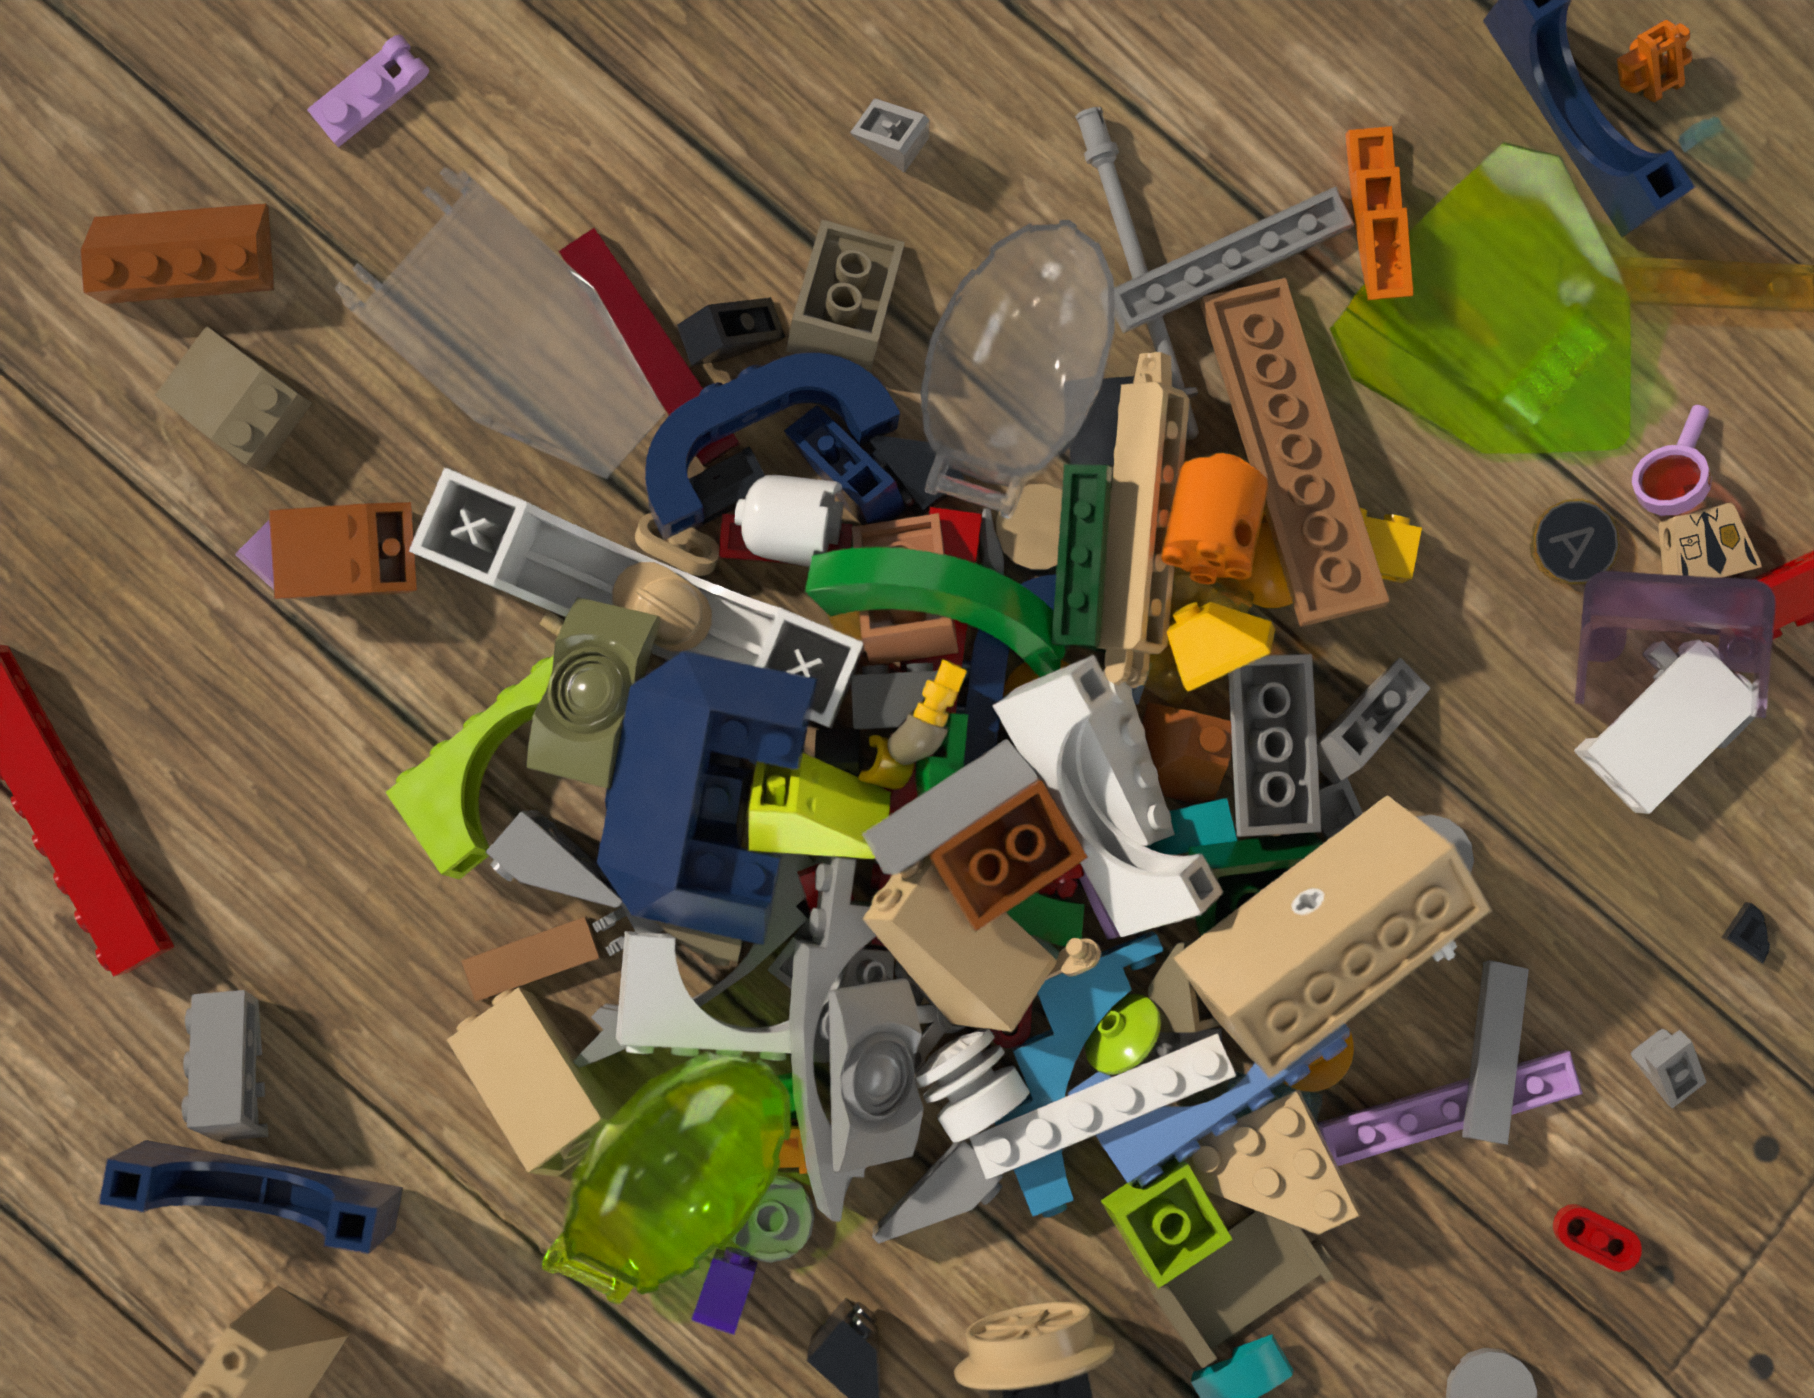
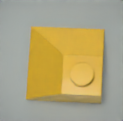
M1213 602L1201 607L1197 603H1192L1179 609L1173 614L1174 620L1171 621L1167 630L1180 676L1187 692L1269 654L1275 633V628L1271 621Z

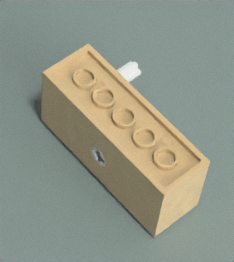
M1387 795L1173 959L1213 1017L1267 1077L1272 1079L1432 956L1437 962L1443 957L1447 960L1452 959L1455 956L1453 950L1457 947L1453 939L1489 913L1491 909L1455 847Z

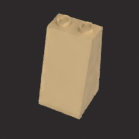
M928 854L902 872L893 874L885 887L875 895L873 904L862 918L947 1020L955 1025L1013 1032L1057 962L1045 948L1007 913H1003L979 930L974 931Z
M511 988L496 996L492 1001L493 1006L483 1014H475L463 1020L456 1028L458 1032L448 1038L447 1042L527 1172L558 1177L625 1128L627 1123L587 1067L582 1066L579 1068L573 1062L578 1057L577 1053L535 995L521 988Z
M277 1286L226 1328L181 1398H309L350 1333Z

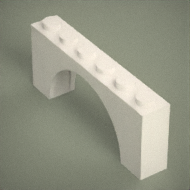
M1091 656L1017 687L995 703L993 707L1019 754L1034 770L1038 780L1043 782L1088 856L1080 864L1117 931L1123 937L1200 915L1223 891L1202 854L1172 856L1150 850L1133 841L1114 826L1094 800L1082 769L1081 740L1084 727L1091 714L1112 699L1115 694L1095 657Z
M625 931L616 1039L620 1045H627V1052L651 1054L654 1051V1047H672L671 1054L697 1056L698 1049H714L718 1057L742 1058L743 1051L760 1052V1058L786 1060V1054L791 1053L789 1020L773 1026L742 1027L728 1024L712 1017L694 1002L683 985L676 963L675 938L673 936L662 933ZM863 946L842 969L830 990L861 985L856 978V969L862 961L867 959L881 962L886 968L887 975L893 980L894 956L886 947ZM871 967L868 971L869 981L875 976L874 967ZM829 993L825 999L822 1010L829 1005ZM816 1028L813 1062H829L830 1041L824 1039Z

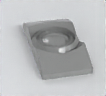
M901 978L829 990L833 1171L841 1173L912 1157L918 1140L923 1114V1106L915 1082L914 1059L922 1033L909 980Z

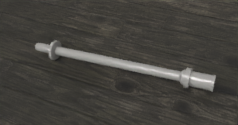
M1102 107L1088 108L1075 116L1087 151L1084 153L1087 164H1092L1093 167L1098 169L1132 279L1147 273L1148 269L1114 165L1119 149L1116 142H1111ZM1163 316L1148 322L1147 326L1155 352L1171 356L1172 387L1184 391L1188 398L1196 396L1198 394L1196 387L1185 388ZM1189 401L1186 439L1193 440L1199 432Z

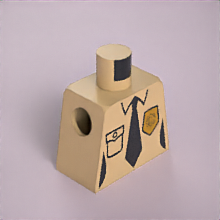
M1696 485L1675 490L1676 497L1679 498L1686 495ZM1705 497L1700 504L1690 511L1659 522L1665 591L1762 567L1741 518L1732 503L1708 508Z

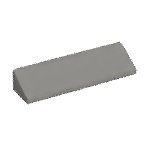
M1004 740L862 835L882 871L895 875L1036 782L1038 777L1009 740Z
M1490 960L1483 962L1462 1133L1464 1138L1508 1145L1529 969Z

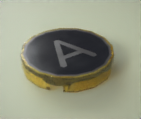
M1567 499L1546 508L1535 520L1531 531L1532 543H1530V554L1538 570L1551 581L1560 584L1584 585L1604 576L1614 565L1620 549L1619 530L1612 516L1599 504L1585 499Z

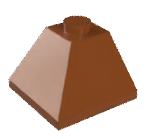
M1147 702L1142 725L1145 730V738L1150 755L1158 773V781L1163 796L1195 805L1213 801L1228 767L1232 752L1231 721Z

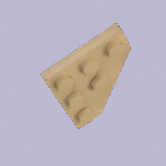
M1296 1090L1254 1112L1236 1119L1238 1121L1237 1124L1218 1137H1215L1213 1132L1209 1133L1198 1141L1201 1148L1185 1159L1204 1191L1318 1235L1361 1215L1300 1090Z

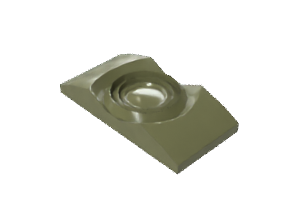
M580 597L576 598L555 640L550 680L547 690L533 714L528 745L527 768L611 790L630 686L645 676L661 617Z

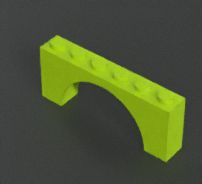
M554 655L538 661L531 668L530 675L519 684L511 685L504 689L497 696V702L484 712L474 714L467 719L459 733L450 740H444L435 745L427 759L417 767H412L402 772L397 777L396 784L385 792L441 875L460 880L490 856L486 853L490 846L483 833L479 815V794L482 778L491 757L500 744L514 730L533 719V714L547 690L552 673Z

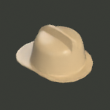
M655 562L636 563L627 567L617 577L612 589V603L614 606L661 617L654 642L655 645L668 651H686L696 647L706 638L712 625V610L707 598L691 583L669 568Z

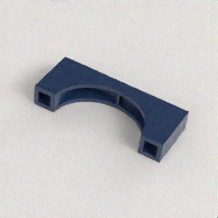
M145 1140L107 1159L98 1204L143 1213L151 1209L169 1206H213L260 1212L290 1219L314 1228L324 1235V1246L369 1254L395 1231L403 1187Z

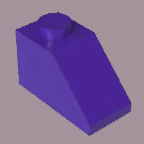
M726 1247L725 1251L716 1249L691 1321L733 1335L735 1334L758 1262L750 1260L751 1255L748 1252L735 1247Z

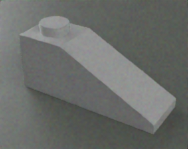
M1401 657L1389 666L1317 738L1318 769L1334 785L1361 769L1431 689Z
M966 1138L960 1142H954L873 1228L872 1238L879 1244L973 1210L979 1202L986 1205L1001 1190L1002 1185L999 1181L1003 1176L1001 1174L986 1180L971 1140Z

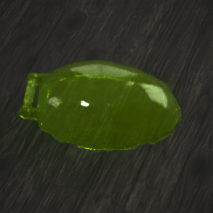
M705 1052L649 1080L597 1132L573 1172L564 1208L563 1231L545 1253L542 1269L550 1274L559 1272L605 1294L609 1302L618 1305L634 1287H636L637 1293L641 1295L659 1291V1284L665 1283L676 1275L684 1278L700 1268L699 1261L704 1259L715 1247L722 1249L744 1227L771 1186L780 1165L778 1156L784 1139L788 1140L791 1134L790 1096L787 1088L772 1069L752 1055ZM586 1264H589V1265H591V1266H593V1267H595V1268H597V1269H599V1270H601V1271H603V1272H605V1273H607V1274H609V1275H611V1276H613V1277H610V1276H608V1275H606V1274H604V1273H602V1272H600V1271H598V1270H596V1269H594V1268H592V1267H590V1266H588V1265H586Z

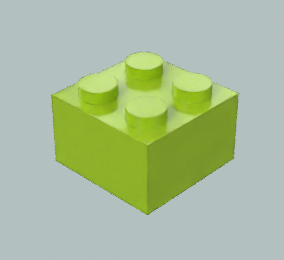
M1176 1157L1161 1167L1164 1171L1162 1176L1144 1188L1141 1187L1139 1182L1133 1187L1127 1183L1101 1200L1141 1270L1158 1289L1233 1240L1190 1166L1184 1161L1178 1162Z

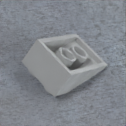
M538 810L521 811L486 851L494 859L490 864L492 868L508 881H512L515 878L525 884L615 908L624 905L598 863Z

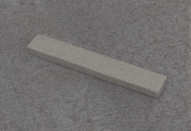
M1335 186L1114 287L1104 295L1124 334L1203 296L1209 295L1348 231L1355 224Z

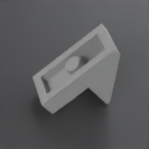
M1661 1029L1631 1052L1635 1063L1671 1108H1674L1706 1083L1693 1043L1681 1030L1671 1035L1667 1030Z

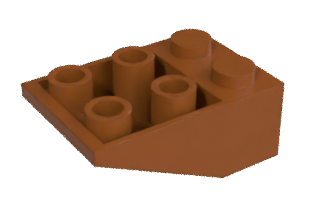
M411 502L364 503L269 510L274 599L405 594L417 590L415 554L409 551L414 540Z

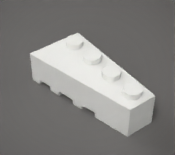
M1108 681L1115 696L1091 714L1084 727L1081 740L1082 769L1088 788L1105 816L1133 841L1142 846L1149 845L1175 835L1171 824V816L1166 807L1158 781V773L1146 742L1145 730L1140 722L1135 706L1132 688L1126 682L1115 685Z

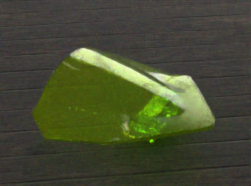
M1503 142L1450 190L1410 230L1409 244L1413 296L1368 301L1364 282L1329 328L1353 380L1479 454L1557 453L1618 449L1629 438L1631 427L1630 298L1613 259L1586 209L1561 156Z

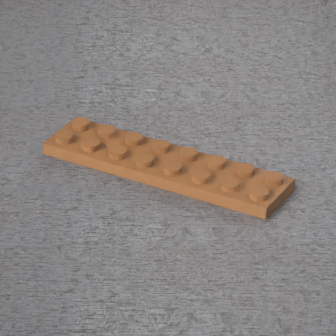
M1286 278L1203 296L1200 306L1249 464L1259 470L1268 480L1269 487L1264 512L1300 627L1385 607L1390 601Z

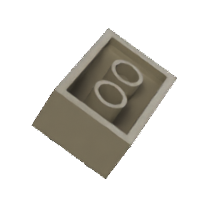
M821 220L793 314L786 351L796 354L823 353L842 357L858 364L871 373L905 242Z
M208 326L204 328L155 394V396L213 442L245 465L260 472L263 471L312 404L311 401Z

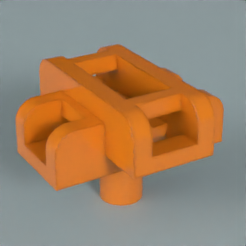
M1666 19L1638 35L1637 39L1630 45V52L1617 58L1620 87L1629 93H1637L1643 90L1644 97L1653 103L1662 99V93L1671 87L1675 90L1685 85L1684 66L1692 61V51L1686 47V42L1690 39V29L1681 23L1674 25ZM1665 73L1666 77L1661 79V75Z

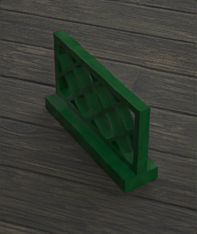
M1064 464L1052 644L1075 646L1098 653H1106L1105 649L1097 647H1100L1110 494L1113 479L1112 467L1108 465Z

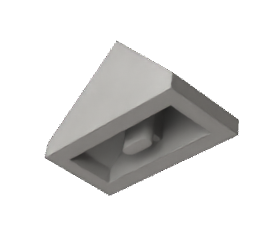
M874 98L850 134L905 173L929 139L930 120L925 114Z

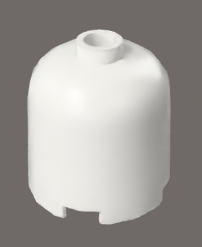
M766 475L758 479L749 489L746 499L738 500L735 510V524L740 525L742 528V537L746 547L753 554L766 559L810 567L812 556L827 553L829 543L838 545L842 524L843 502L835 501V494L841 492L842 484L834 481L781 475Z

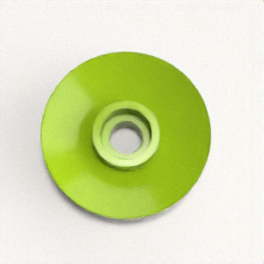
M1129 994L1120 999L1099 1021L1085 1042V1053L1091 1066L1100 1073L1116 1075L1129 1071L1143 1061L1154 1047L1159 1036L1161 1016L1157 1006L1149 998L1140 994Z

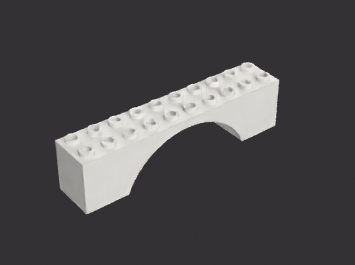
M444 468L409 550L421 557L564 617H567L577 597L613 605L612 589L617 577L627 567L639 562L658 563L669 568L698 588L707 598L712 610V625L706 638L696 647L686 651L817 678L810 720L831 729L851 685V675H855L865 651L863 642L782 608L749 598L661 563L574 525L526 501L447 468ZM654 644L651 653L670 660L682 651H668Z

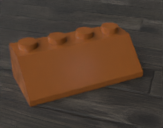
M263 203L94 217L81 247L83 292L102 304L274 291L269 206Z

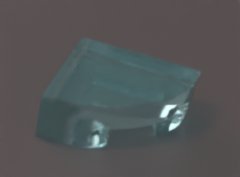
M1713 116L1709 120L1706 118L1679 136L1678 142L1684 153L1722 134L1725 128L1719 117Z

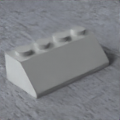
M1312 654L1263 656L1228 673L1237 836L1321 832Z

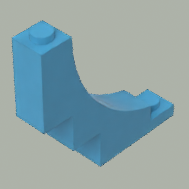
M1151 931L1102 951L1096 966L1079 975L1067 976L1061 973L1044 981L1037 995L1051 1029L1028 1038L1022 1045L1012 1047L1030 1095H1027L1014 1109L994 1122L996 1126L1065 1098L1071 1072L1086 1040L1107 1012L1132 990L1123 967L1130 965L1132 971L1141 969L1156 962L1154 955L1163 951L1157 934ZM1062 1149L1014 1169L1033 1217L1041 1213L1043 1218L1057 1215L1068 1208L1066 1203L1074 1200L1066 1178Z

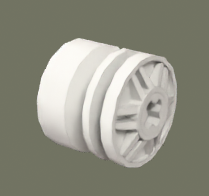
M981 1028L951 1040L931 1054L924 1066L915 1073L917 1088L924 1087L937 1080L924 1094V1099L927 1103L948 1097L949 1102L937 1114V1119L952 1142H960L987 1128L1014 1109L1030 1093L1013 1065L997 1071L992 1070L991 1067L1004 1054V1050L1000 1045L981 1052L995 1038L991 1030L987 1028Z

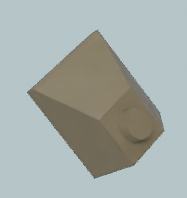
M1197 939L1177 943L1148 987L1149 999L1157 1006L1161 1016L1159 1033H1195L1220 1026L1173 959Z

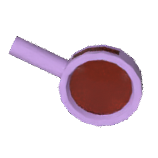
M1694 405L1677 445H1667L1653 450L1643 457L1634 469L1631 483L1639 504L1647 511L1661 516L1678 515L1696 507L1709 493L1712 475L1705 456L1695 449L1709 415V410L1702 405Z

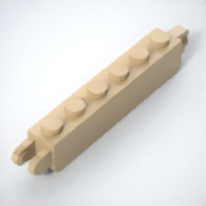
M1161 352L1139 354L1133 384L1121 385L1116 446L1114 448L1100 647L1097 648L1106 650L1104 676L1107 677V680L1115 685L1126 682L1131 688L1144 685V682L1147 681V671H1149L1150 654H1160L1168 644L1167 630L1170 622L1174 566L1165 564L1161 560L1179 471L1184 464L1190 401L1184 391L1172 387L1171 356Z

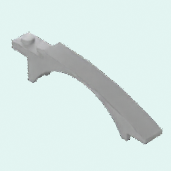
M772 853L782 855L765 943L764 945L754 943L744 960L725 979L712 988L692 997L699 1007L750 973L810 918V915L799 905L803 899L805 901L806 899L797 871L823 862V855H820L815 860L808 854ZM606 1003L591 1017L604 1030L573 1061L579 1068L627 1048V1045H620L616 1039L619 1005Z
M823 856V863L818 865L815 874V886L819 891L817 907L812 910L809 919V931L813 935L812 941L795 940L789 1022L793 1097L807 1173L818 1209L832 1221H841L847 1177H864L865 1167L841 1173L833 1171L832 1127L822 1110L814 1079V1038L823 1004L833 983L851 958L865 944L875 938L876 934L862 919L873 902L850 900L856 860L849 857Z

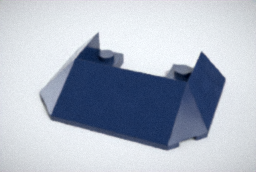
M682 651L630 686L597 863L632 916L764 945L782 855L749 851V848L695 837L711 751L791 769H799L817 678Z

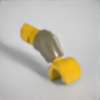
M942 660L935 680L928 679L922 692V695L926 697L924 703L918 702L915 712L908 714L906 721L889 739L877 735L869 737L870 746L878 748L876 760L869 771H861L858 780L892 790L901 789L908 782L913 771L914 762L934 754L942 744L948 728L944 726L949 716L945 709L947 706H953L966 674V669Z

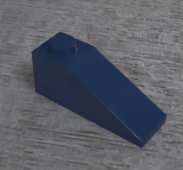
M818 405L784 430L787 438L822 480L842 484L841 492L836 493L835 496L840 502H843L844 507L862 525L892 521L906 510L895 480Z

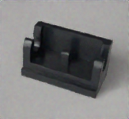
M750 446L689 478L703 506L704 521L693 526L695 529L721 517L722 514H727L736 509L738 500L746 499L752 485L758 479L765 476Z

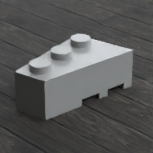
M245 990L192 994L191 1008H188L185 1014V1026L187 1033L190 1035V1052L185 1053L183 1061L184 1073L186 1078L189 1079L188 1096H185L182 1101V1117L184 1122L187 1123V1128L214 1141L268 1137L267 1123L259 1124L257 1097L265 1096L264 1082L256 1083L255 1080L256 1056L262 1055L258 999Z

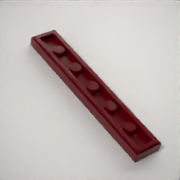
M592 228L558 252L667 414L670 415L684 403L699 396V393L703 390L702 386L596 229ZM730 434L703 448L696 457L702 466L706 467L740 443L734 434Z

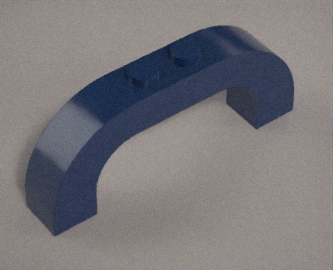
M823 353L794 354L764 366L755 364L744 369L738 375V378L725 384L717 382L705 387L699 393V396L684 403L666 418L654 435L648 450L645 466L648 503L652 517L663 539L666 540L704 521L703 506L687 475L694 457L709 444L790 406L801 403H815L836 412L844 420L856 443L861 447L869 443L876 435L884 436L898 428L900 412L892 397L881 382L863 367L842 357Z
M1056 575L1037 577L1020 584L1037 595L1054 610ZM981 629L978 630L974 641L971 661L963 660L962 668L967 671L961 686L967 687L965 704L957 703L956 714L968 715L964 766L997 745L1000 717L993 705L1003 698L1007 659L1010 649L1001 640Z

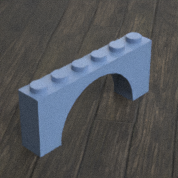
M1343 1023L1272 1079H1269L1258 1065L1254 1063L1247 1075L1235 1087L1216 1099L1187 1107L1164 1106L1099 1133L1096 1137L1127 1183L1133 1187L1139 1182L1141 1187L1144 1188L1164 1174L1161 1168L1164 1164L1175 1157L1178 1162H1182L1201 1148L1198 1141L1213 1132L1215 1137H1218L1231 1129L1238 1122L1234 1116L1249 1106L1252 1112L1271 1101L1274 1098L1271 1092L1274 1088L1285 1081L1289 1086H1292L1302 1080L1311 1072L1308 1065L1323 1056L1328 1061L1342 1052L1348 1046L1344 1040L1350 1037V1029ZM1098 1071L1067 1094L1072 1095L1111 1077Z

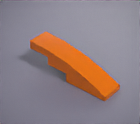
M1392 126L1348 130L1345 136L1350 188L1360 261L1368 301L1412 297L1413 284L1407 207L1402 208L1400 169L1395 167Z

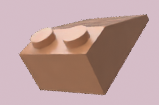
M939 513L852 527L854 548H905L945 555ZM900 609L859 611L862 640L870 666L958 653L955 620L952 618Z

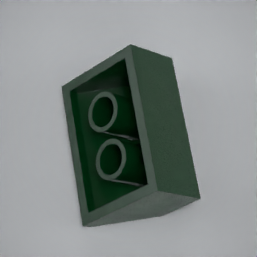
M1313 832L1189 847V856L1203 855L1223 891L1202 914L1195 916L1199 936H1203L1324 843Z

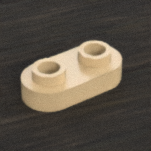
M651 513L644 515L639 521L635 540L642 550L690 575L704 576L714 571L719 559V546L711 537L691 527L664 540Z

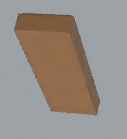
M585 916L463 959L461 962L476 1002L508 989L516 988L600 958L601 954L588 917Z

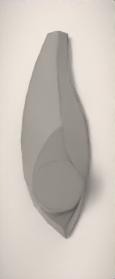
M986 508L983 509L979 536L981 563L983 567L1003 575L1004 559L1001 544L994 530L991 509Z

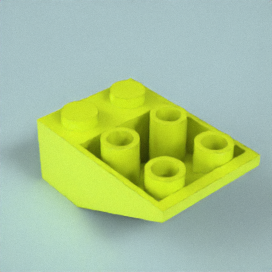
M804 753L802 754L800 768L797 770L756 761L749 806V851L876 859L862 834L889 817L891 792L874 784L860 781L858 777Z

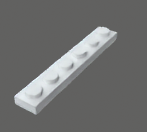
M1215 1034L969 1138L986 1180H989L1224 1082L1236 1075L1218 1034Z

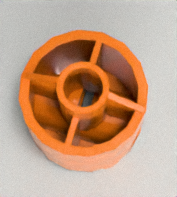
M1219 453L1211 457L1195 458L1185 462L1179 471L1161 560L1165 564L1177 566L1190 572L1189 578L1200 584H1214L1217 578H1250L1269 487L1267 478L1259 470L1231 454Z

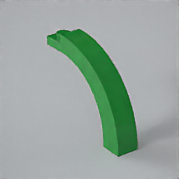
M852 548L812 556L805 593L830 617L874 609H900L941 615L972 625L1001 640L1012 648L1040 678L1060 670L1065 648L1064 645L1052 644L1054 610L1029 589L998 572L952 556L905 548Z
M948 713L949 716L944 725L948 728L942 744L933 756H927L916 761L917 797L964 767L968 715ZM1035 892L1005 912L1030 936L1034 935L1046 942L1067 946L1071 939L1078 938L1081 940L1085 904L1071 900L1048 898Z

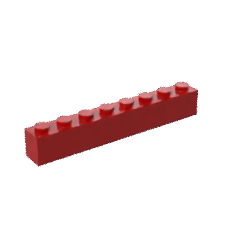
M0 645V779L6 781L13 794L11 803L15 811L22 818L27 819L34 832L32 841L41 855L48 857L55 870L53 879L62 893L69 895L76 908L74 916L78 925L84 932L90 933L96 944L95 954L101 966L106 971H111L113 977L130 973L175 946L9 646Z

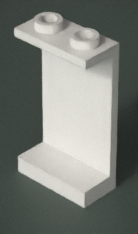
M1694 640L1684 642L1678 649H1683L1685 652L1598 738L1585 739L1574 750L1634 813L1650 814L1762 703L1753 694L1755 688L1752 683L1743 675L1737 672L1732 673L1721 662L1724 659L1722 653L1707 641Z

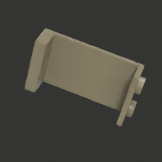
M1254 1210L1227 1229L1233 1240L1159 1289L1152 1282H1149L1147 1285L1153 1297L1203 1369L1217 1359L1212 1350L1214 1347L1319 1275L1327 1283L1334 1279L1326 1266L1333 1260L1318 1239L1310 1243L1301 1230L1302 1228Z

